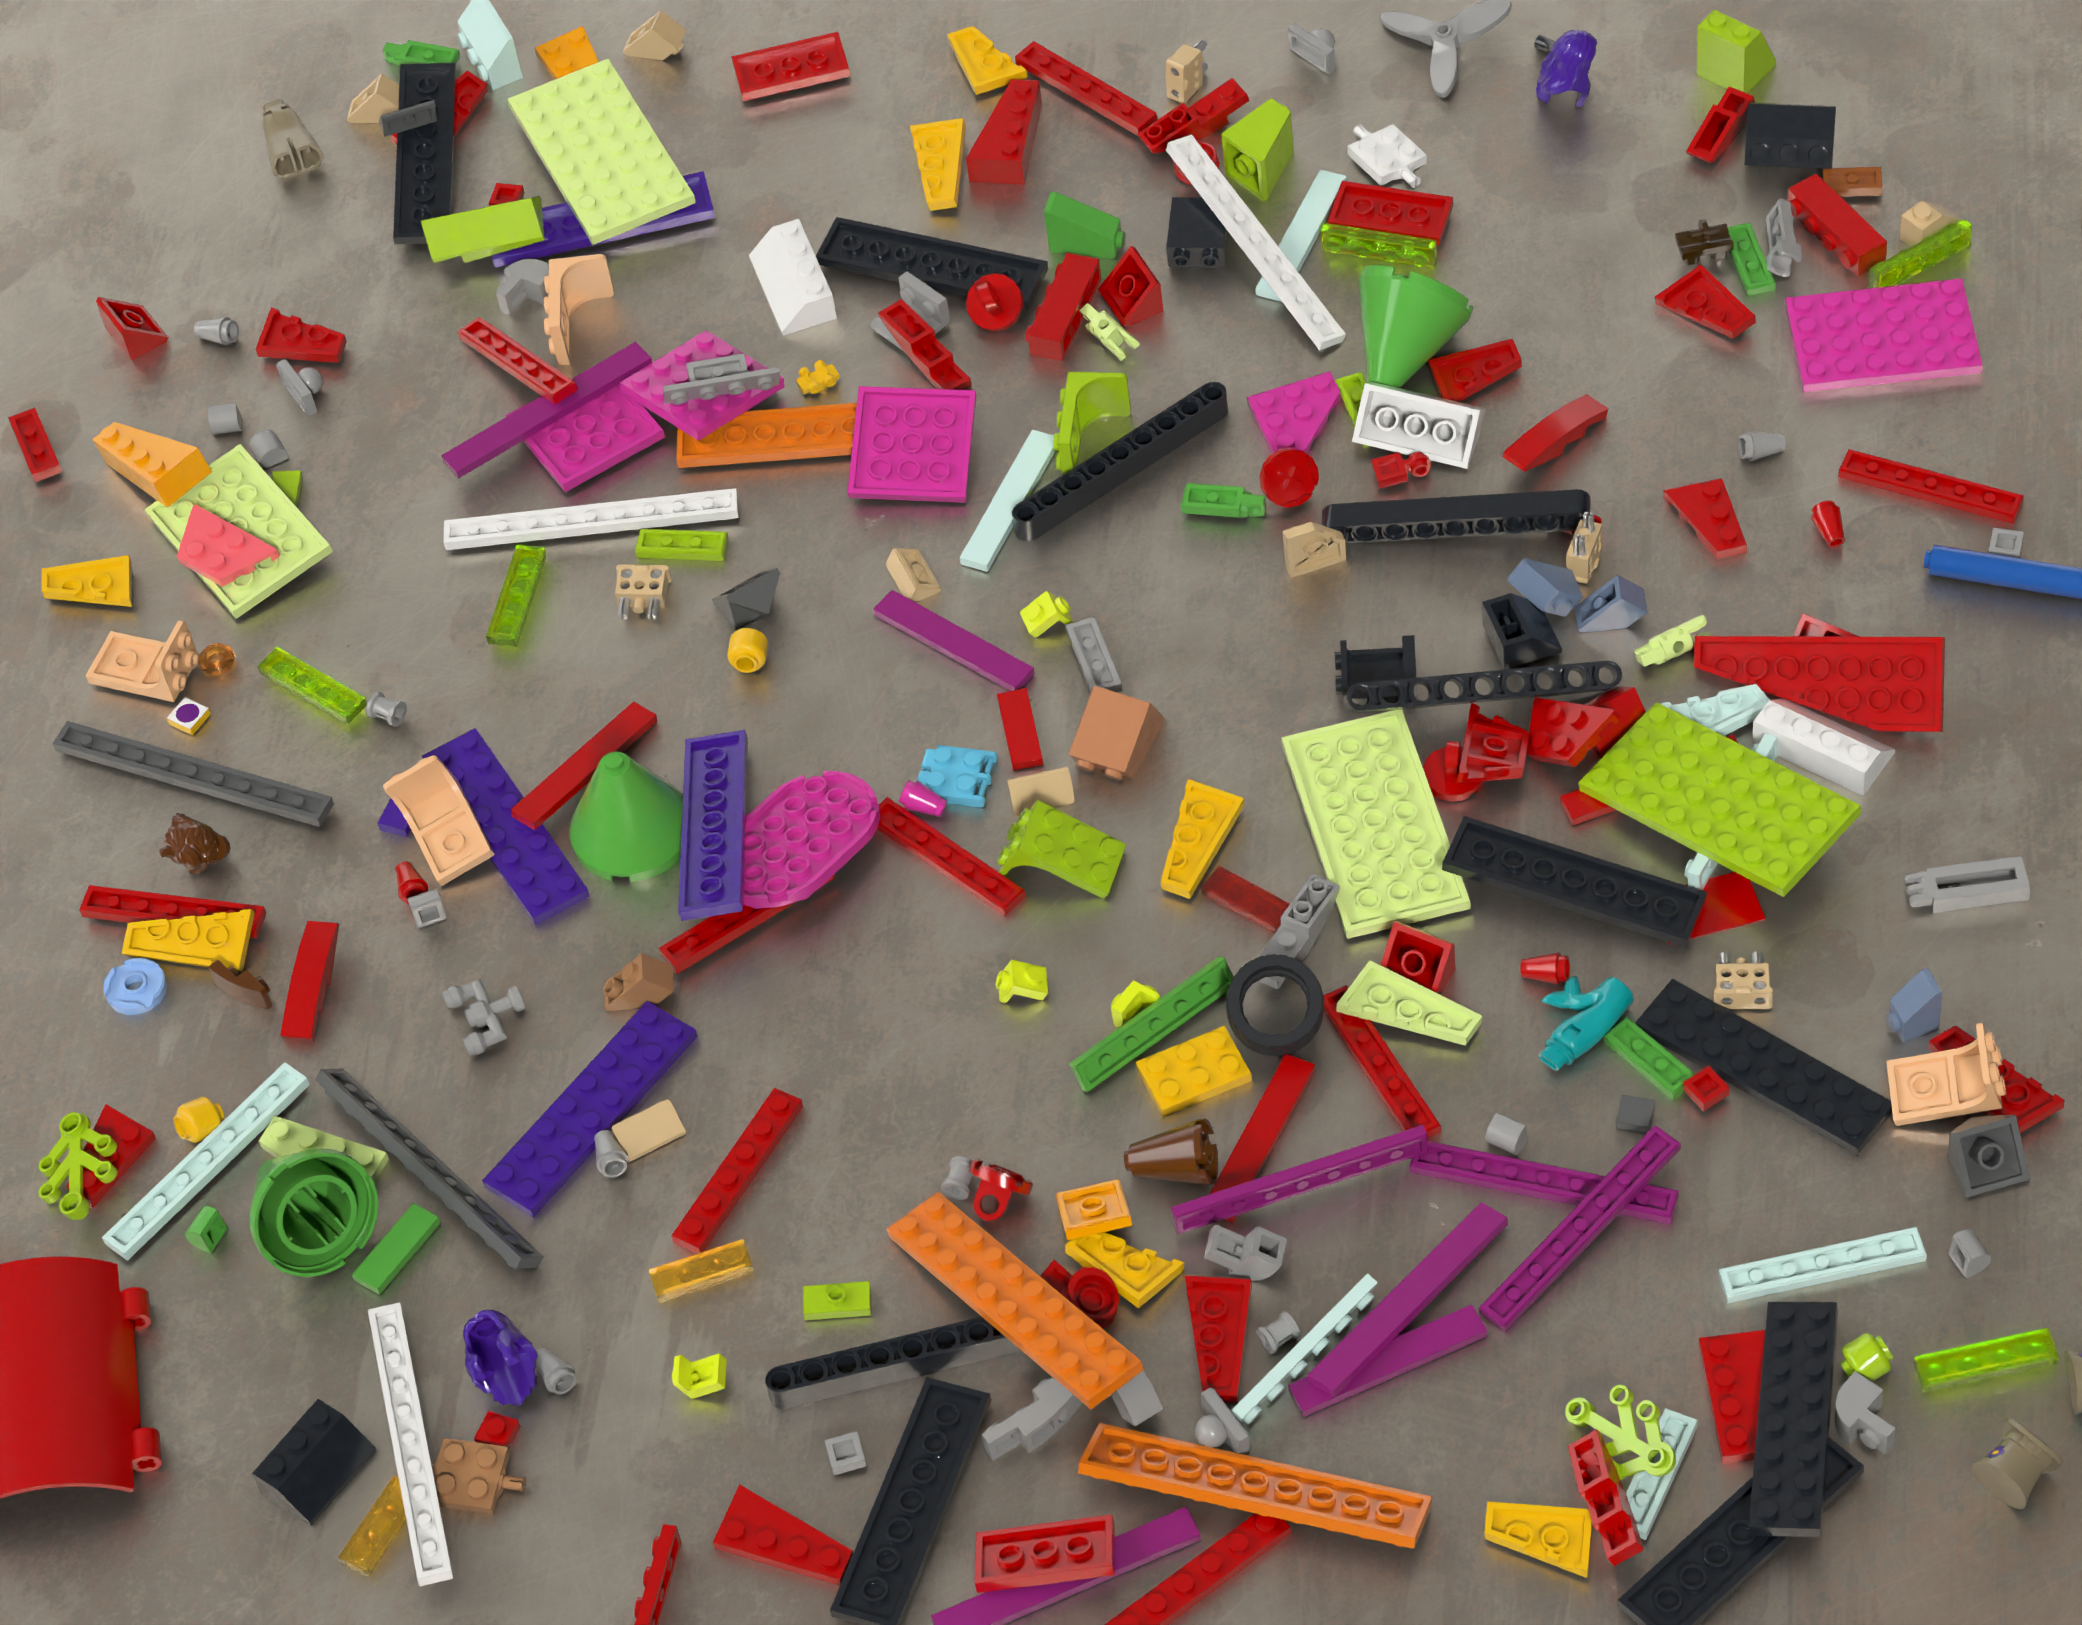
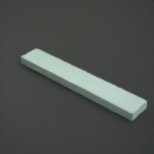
M1319 170L1278 246L1298 273L1331 213L1341 182L1347 181V176ZM1262 276L1255 288L1256 295L1282 302Z
M1036 430L1030 432L960 556L961 565L985 572L989 571L1014 526L1013 508L1031 496L1055 453L1054 435Z
M1917 1227L1721 1268L1718 1275L1727 1303H1733L1926 1261L1927 1254Z

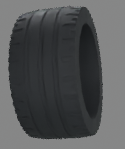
M1281 954L1260 956L1241 967L1232 979L1226 996L1227 1018L1235 1036L1252 1051L1267 1056L1289 1055L1305 1047L1314 1038L1321 1026L1324 1015L1322 988L1314 973L1299 960ZM1273 976L1288 978L1297 983L1302 988L1307 999V1011L1300 1025L1286 1034L1278 1035L1258 1032L1247 1021L1243 1011L1245 994L1253 983L1265 977Z

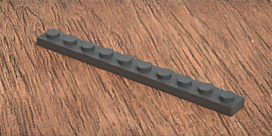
M70 721L66 722L53 742L55 751L317 827H321L334 805L332 797Z
M343 1068L320 1069L315 1080L325 1089V1093L336 1099L344 1107L346 1113L355 1117L363 1124L365 1131L381 1141L388 1152L398 1157L404 1163V1167L416 1174L424 1182V1186L428 1190L435 1192L444 1201V1205L447 1208L455 1211L464 1220L467 1227L475 1230L485 1240L487 1246L503 1256L507 1265L517 1270L539 1267L544 1256Z

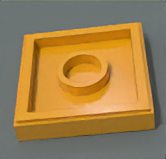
M1120 1179L1055 1194L1067 1240L1132 1226L1131 1216Z

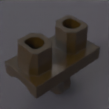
M1704 219L1699 220V229L1675 233V241L1681 258L1687 266L1697 264L1700 261V256L1710 255L1711 258L1718 260L1726 258L1727 251L1734 250V243L1730 238L1726 223L1709 227Z

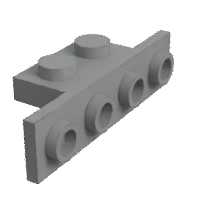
M744 353L686 363L689 382L663 386L664 404L680 405L688 400L698 398L709 400L717 395L728 393L739 395L751 389L768 390L775 385H779L780 370L779 367L748 372Z

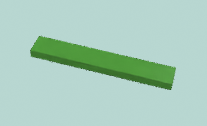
M1218 956L1070 1062L1069 1065L1081 1089L1089 1092L1225 994L1234 978L1226 959Z

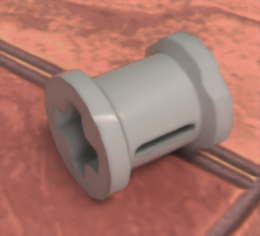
M381 692L372 694L366 707L368 717L372 719L381 718L388 721L389 725L395 727L402 723L407 711L405 702L385 698Z
M962 1156L951 1158L949 1163L951 1170L948 1178L942 1182L940 1187L946 1196L956 1200L968 1198L970 1193L968 1186L972 1176H975L969 1172L972 1163L971 1159Z
M1286 1311L1280 1313L1279 1319L1265 1328L1259 1327L1256 1329L1259 1341L1269 1354L1277 1352V1348L1291 1338L1296 1340L1301 1336L1298 1325Z

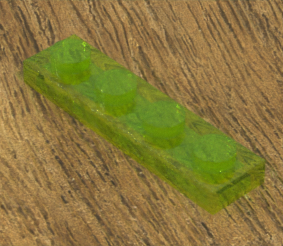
M1963 219L1956 224L1947 226L1944 230L1931 237L1924 238L1914 246L1901 250L1893 257L1875 264L1869 269L1868 289L1895 286L1971 246L1972 225L1966 219Z
M1324 223L1321 230L1322 249L1326 252L1432 269L1435 268L1437 262L1436 240Z
M516 545L486 635L488 644L517 647L547 557L545 547Z
M276 647L257 666L259 673L347 725L367 706L364 696L279 647Z
M2047 1327L1914 1356L1913 1364L1923 1393L2058 1364L2059 1355Z

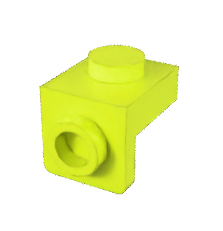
M1045 591L1020 611L1029 634L1035 638L1059 620L1066 625L1073 623L1069 614L1071 607L1062 596L1057 598L1049 591Z
M1011 959L1004 970L998 973L996 978L999 1001L1007 1003L1013 994L1043 1001L1048 994L1046 967Z
M1133 980L1122 994L1116 995L1112 1001L1113 1025L1118 1028L1138 1015L1142 1009H1146L1160 999L1158 992L1149 985H1142Z
M719 1353L694 1362H690L683 1355L675 1356L672 1371L673 1385L691 1399L725 1389L727 1359Z

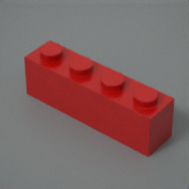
M1817 174L1788 188L1787 201H1790L1793 217H1796L1804 224L1806 230L1810 234H1814L1823 243L1826 250L1832 251L1845 268L1850 269L1858 277L1886 262L1887 240Z
M1066 253L1063 262L1058 263L1053 283L1048 284L1045 299L1036 309L1035 320L1026 330L1025 340L1029 343L1030 355L1058 361L1064 360L1084 318L1080 309L1087 303H1091L1102 279L1099 259Z

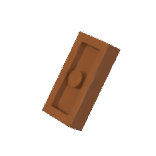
M1881 167L1823 169V180L1840 197L1882 196Z

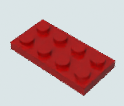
M838 32L731 56L743 101L850 77L849 66Z
M1342 181L1327 221L1328 230L1440 246L1454 205L1453 197Z
M1112 1514L976 1532L974 1584L977 1593L1115 1575V1522Z

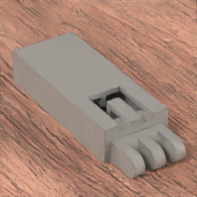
M2022 856L1926 868L1925 872L1908 874L1904 877L1910 906L1922 907L1931 905L1933 913L2028 901L2030 899L2031 887ZM1959 884V887L1952 888V885ZM1947 886L1945 889H1939L1938 887Z

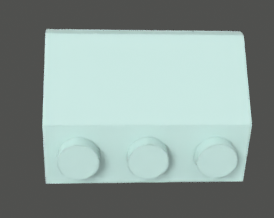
M471 0L457 21L460 33H457V38L462 49H468L467 54L472 65H478L477 70L481 80L487 81L492 90L522 79L523 76L513 37L489 0Z

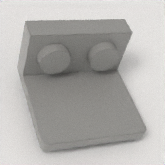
M907 271L898 277L901 290L900 299L908 304L935 330V334L950 323L947 298ZM879 316L870 322L871 329L903 350Z

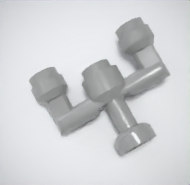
M481 979L461 987L453 985L448 987L447 990L442 991L448 1009L463 1006L466 1000L475 997L477 1002L470 1004L469 1008L464 1010L467 1021L471 1028L475 1026L481 1028L488 1025L490 1029L484 1033L473 1032L468 1037L463 1038L469 1056L484 1053L488 1046L507 1039L506 1033L496 1014L511 1008L516 1012L526 1009L517 986L508 989L507 997L490 1003V998Z

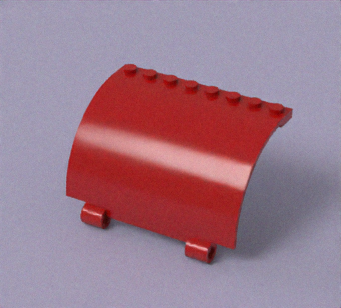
M51 1256L22 1259L0 1264V1499L24 1492L57 1487H100L131 1493L134 1490L133 1469L138 1472H151L157 1470L162 1465L159 1431L150 1427L141 1428L134 1331L143 1330L151 1324L149 1292L141 1287H130L120 1291L118 1264L84 1257Z

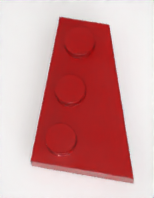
M271 307L257 343L256 352L258 357L339 363L347 341L345 334L318 324L309 325L303 323L301 318L294 315L287 317L280 314L278 309Z
M1722 478L1663 490L1664 500L1669 505L1672 504L1679 511V517L1694 528L1696 536L1717 559L1747 553V544Z
M105 1104L93 1130L101 1135L107 1134L116 1141L117 1148L115 1152L108 1157H103L95 1150L94 1145L88 1142L83 1151L102 1162L109 1161L117 1169V1175L110 1183H103L95 1176L94 1172L83 1167V1196L88 1200L89 1206L92 1208L95 1207L156 1139L152 1130ZM68 1182V1184H67V1186H66L68 1192H69V1182Z

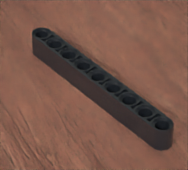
M1220 382L1204 384L1018 503L1012 510L1016 537L1026 542L1039 538L1222 420L1228 414L1225 386Z
M1572 489L1339 503L1324 507L1322 510V526L1340 531L1345 539V544L1573 531L1577 529L1580 519L1583 520L1585 512H1589L1590 516L1591 497L1584 490Z
M1596 661L1362 682L1354 684L1346 690L1343 701L1345 707L1353 713H1368L1601 692L1617 686L1622 679V671L1619 665L1613 661ZM1601 668H1607L1611 671L1613 678L1610 684H1605L1599 679ZM1570 671H1576L1581 675L1582 683L1579 687L1569 683L1568 674ZM1541 673L1548 675L1551 679V686L1547 690L1540 688L1537 683V677ZM1509 676H1514L1520 681L1521 687L1518 692H1512L1507 688L1506 680ZM1478 679H1484L1489 683L1490 691L1487 695H1481L1477 692L1475 683ZM1446 682H1454L1458 686L1459 694L1456 698H1451L1445 693L1444 687ZM1419 684L1427 688L1428 698L1426 700H1418L1414 696L1413 690L1415 685ZM1391 687L1397 692L1398 697L1395 703H1388L1383 699L1384 688ZM1361 690L1365 693L1367 702L1364 706H1357L1353 703L1351 698L1353 691Z
M981 1316L776 1366L767 1373L765 1383L772 1405L779 1409H789L1023 1351ZM978 1338H985L982 1341H975ZM945 1346H952L949 1349H942ZM912 1354H919L916 1357H909ZM880 1362H886V1363L883 1364V1365H876L877 1363H880ZM847 1370H853V1371L850 1372V1373H843L844 1371H847ZM814 1378H820L817 1381H811ZM781 1386H787L784 1389H778Z

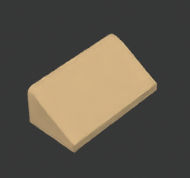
M892 549L886 561V567L903 596L918 602L941 592L942 589L919 549Z
M1068 767L1007 780L1015 816H1020L1024 808L1030 809L1037 800L1053 808L1075 802Z
M665 1099L613 1125L611 1128L613 1136L628 1156V1163L687 1134L669 1099Z

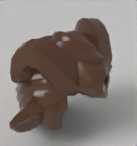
M176 813V816L172 818L171 827L165 834L166 840H164L166 846L161 848L159 853L161 857L170 858L173 862L184 865L190 874L197 875L206 871L212 863L225 858L230 853L231 848L227 838L219 835L212 827L191 819L183 813Z

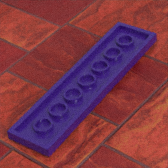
M704 171L683 176L695 196L696 203L597 244L715 218ZM565 202L542 208L544 241L492 255V259L496 268L524 259H536L593 245L568 203Z
M476 728L422 755V759L433 755L437 756L457 778L495 854L489 859L535 926L590 897L587 887L543 824L536 830H533L512 817L511 809L524 797Z
M745 730L685 739L678 913L681 921L743 911L748 737Z
M646 1001L482 1180L484 1188L534 1218L595 1151V1135L603 1130L612 1132V1126L624 1119L698 1037L696 1029Z

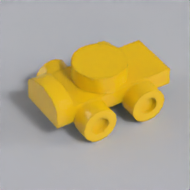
M818 360L814 364L816 371L813 372L808 367H802L798 371L800 378L796 379L800 392L803 395L809 392L816 394L826 387L834 386L837 380L840 379V375L833 364L826 365L823 360Z

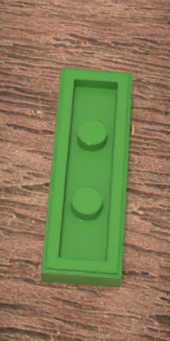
M1751 223L1728 227L1730 238L1734 243V250L1728 252L1746 296L1775 291L1776 283L1771 272L1767 270L1766 259Z
M1628 1017L1623 1019L1603 1037V1042L1671 1100H1675L1684 1092L1683 1082L1695 1075V1073Z
M413 1203L352 1274L354 1281L380 1295L441 1224L439 1217Z

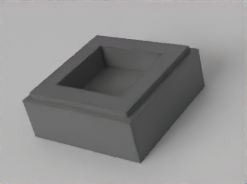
M1622 1095L1616 1119V1128L1647 1133L1651 1126L1655 1100Z

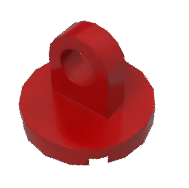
M990 274L977 280L969 290L966 300L967 312L972 321L980 328L991 332L1007 330L1019 319L1021 309L1023 310L1024 306L1023 293L1017 283L1001 274Z
M1292 447L1278 449L1269 455L1262 465L1259 475L1260 488L1265 497L1276 505L1286 508L1300 506L1310 499L1315 485L1317 486L1318 467L1313 458L1301 449Z
M1447 741L1446 747L1432 752L1426 758L1423 765L1432 795L1440 800L1449 802L1463 801L1470 798V795L1475 791L1477 793L1484 781L1457 782L1463 748L1461 743L1457 741Z
M972 1160L969 1172L981 1178L974 1197L973 1208L977 1216L982 1220L993 1221L1004 1216L1014 1192L1024 1195L1030 1194L1033 1187L1032 1180H1025L1022 1175L999 1165L989 1164V1167L985 1165L983 1167L982 1160ZM987 1195L995 1196L999 1202L998 1210L994 1214L985 1212L982 1207V1201Z

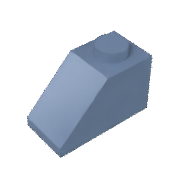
M1524 558L1507 577L1508 582L1543 612L1566 617L1583 598L1574 573L1570 569Z
M1619 575L1575 606L1578 631L1582 633L1626 629L1648 613L1644 589Z
M1928 967L1919 971L1890 999L1889 1013L1886 1014V1020L1890 1030L1897 1032L1903 1043L1939 1030L1942 991Z

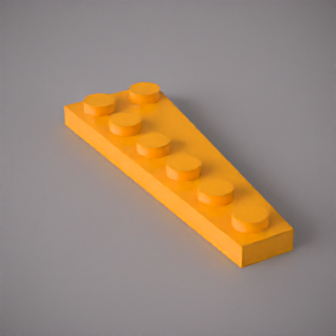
M583 26L535 47L536 56L554 80L599 62Z

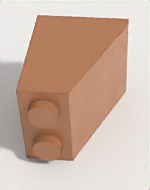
M1094 686L1068 755L1077 762L1075 766L1082 770L1093 772L1094 768L1105 771L1104 775L1117 781H1121L1122 777L1133 780L1162 728L1165 718L1150 702Z

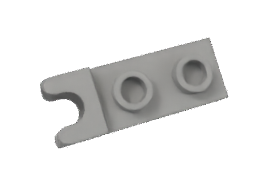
M1780 198L1765 217L1770 250L1766 257L1767 270L1771 273L1789 277L1792 260L1800 262L1802 254L1801 246L1796 243V236L1794 235V217L1791 212L1790 201Z

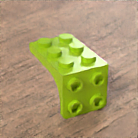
M1068 372L1066 388H1061L1060 404L1063 406V410H1058L1057 427L1060 428V431L1054 434V451H1059L1057 453L1056 466L1057 470H1062V475L1078 465L1082 434L1089 424L1104 417L1130 416L1131 402L1126 374L1116 372Z
M1037 800L1030 809L1024 808L1018 822H1013L1006 835V839L1010 840L1008 847H1003L996 863L1000 865L998 872L1004 876L1010 869L1017 866L1038 867L1104 899L1109 894L1126 844Z

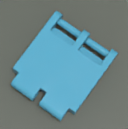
M938 745L937 749H926L921 765L922 771L919 772L917 780L947 800V804L982 808L986 801L984 798L986 786L990 785L992 780L990 775L992 765L997 762L998 754L993 751ZM987 763L984 773H981L983 764ZM977 785H980L978 795H975Z

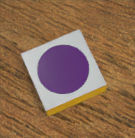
M185 697L167 717L169 725L193 736L211 713L209 708Z

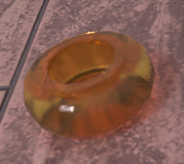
M213 643L201 651L198 663L201 670L206 674L221 675L232 668L235 663V654L233 649L227 644ZM217 656L223 657L221 660L217 662H211V660Z

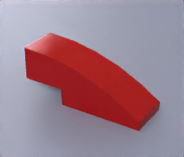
M1728 86L1719 104L1712 105L1687 148L1686 153L1711 164L1716 161L1747 124L1749 102L1756 103L1754 96Z

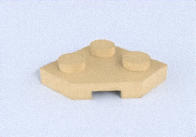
M1314 522L1296 525L1282 531L1285 566L1290 578L1347 560L1345 539L1340 531Z

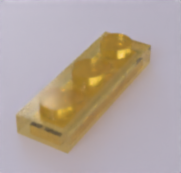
M743 1239L648 1270L659 1303L754 1272Z
M392 1477L338 1556L340 1564L369 1577L407 1521L398 1477Z

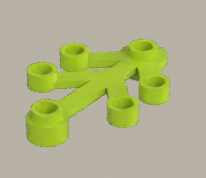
M70 1112L62 1118L59 1124L62 1137L49 1154L40 1160L38 1165L39 1170L46 1177H50L38 1191L39 1197L47 1204L55 1203L60 1198L61 1190L59 1186L69 1174V1193L61 1199L59 1209L70 1220H82L89 1213L88 1200L83 1196V1167L94 1172L95 1176L103 1183H110L117 1175V1169L109 1161L102 1162L83 1151L84 1140L94 1145L95 1150L103 1157H108L115 1152L117 1148L116 1141L107 1134L101 1135L90 1129V1119L85 1114ZM69 1148V1154L66 1156L63 1162L60 1163L58 1160Z
M1616 1385L1610 1391V1400L1618 1407L1621 1428L1596 1414L1595 1406L1585 1398L1577 1397L1568 1402L1565 1413L1569 1422L1580 1428L1591 1426L1614 1440L1605 1443L1611 1457L1633 1451L1641 1456L1622 1464L1613 1461L1620 1480L1643 1471H1647L1652 1476L1660 1477L1669 1474L1674 1469L1676 1455L1673 1448L1662 1440L1658 1420L1660 1408L1653 1402L1644 1400L1636 1408L1637 1417L1645 1422L1648 1444L1638 1438L1632 1407L1634 1395L1626 1386ZM1625 1391V1398L1622 1401H1618L1619 1394ZM1581 1405V1412L1575 1415L1576 1409ZM1652 1407V1413L1645 1417V1410ZM1658 1453H1661L1660 1460L1657 1463H1654V1458L1656 1457V1455Z

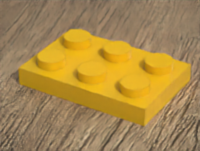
M1225 1026L1136 1061V1069L1162 1117L1252 1081L1251 1072Z

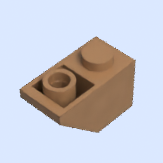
M641 953L604 984L605 1010L638 1009L646 1001L656 1006L673 992V965Z

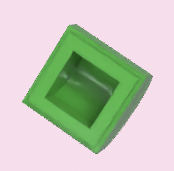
M203 1206L185 1232V1237L195 1247L211 1253L228 1227L217 1209Z

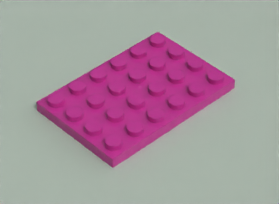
M1962 278L1785 298V307L1803 393L1982 373V360Z

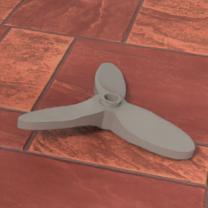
M1484 0L1463 9L1447 22H1433L1416 15L1394 11L1381 13L1380 18L1383 25L1388 29L1433 47L1430 66L1432 85L1435 94L1445 98L1452 91L1458 72L1456 49L1459 44L1476 39L1493 29L1509 15L1512 5L1510 0Z

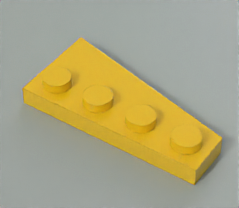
M964 119L910 125L929 210L957 207L966 132Z
M1187 779L1184 800H1182L1179 809L1178 823L1175 825L1172 846L1168 851L1161 878V888L1190 899L1240 815L1245 803L1243 797Z
M247 909L234 913L221 912L197 917L194 915L172 920L159 919L128 923L122 954L208 967L216 960H219L225 967L232 966L237 972L243 973L255 911Z

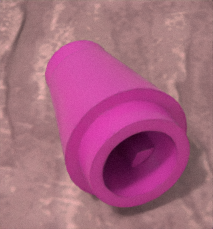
M908 780L901 793L899 803L905 805V809L935 815L940 818L946 807L947 800L918 780L916 782Z

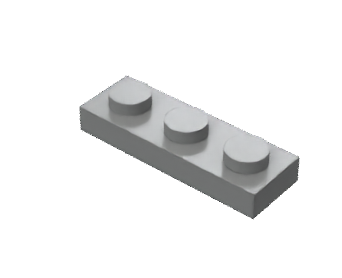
M1095 617L1067 624V635L1090 692H1092L1094 686L1114 692L1123 691L1122 683Z

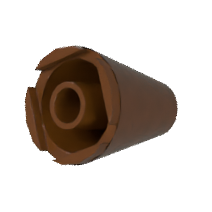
M1206 1118L1198 1119L1130 1144L1128 1151L1124 1152L1126 1170L1131 1171L1134 1177L1213 1185L1214 1181L1212 1179H1217L1218 1150L1217 1144H1211L1208 1135L1214 1134L1209 1120Z

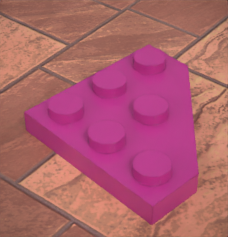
M1330 371L1247 397L1248 407L1271 454L1278 449L1287 447L1301 449L1308 454L1314 438L1320 435L1326 425L1333 407L1336 408L1341 400L1340 390Z

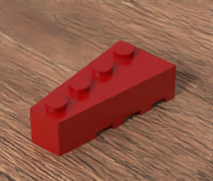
M1011 79L966 157L969 182L1025 185L1042 108L1039 80Z

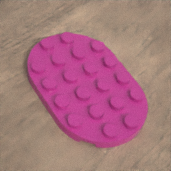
M823 771V776H813L806 779L805 775H802L778 787L746 816L743 905L754 909L772 908L805 900L859 852L873 837L880 820L879 804L875 792L870 785L855 775L840 771Z

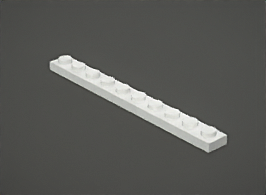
M1189 135L1168 142L1167 153L1316 347L1322 350L1343 342L1346 335L1196 139Z
M733 488L444 520V546L446 550L736 519L739 518L737 489Z
M401 1303L368 1309L418 1584L420 1587L453 1579Z

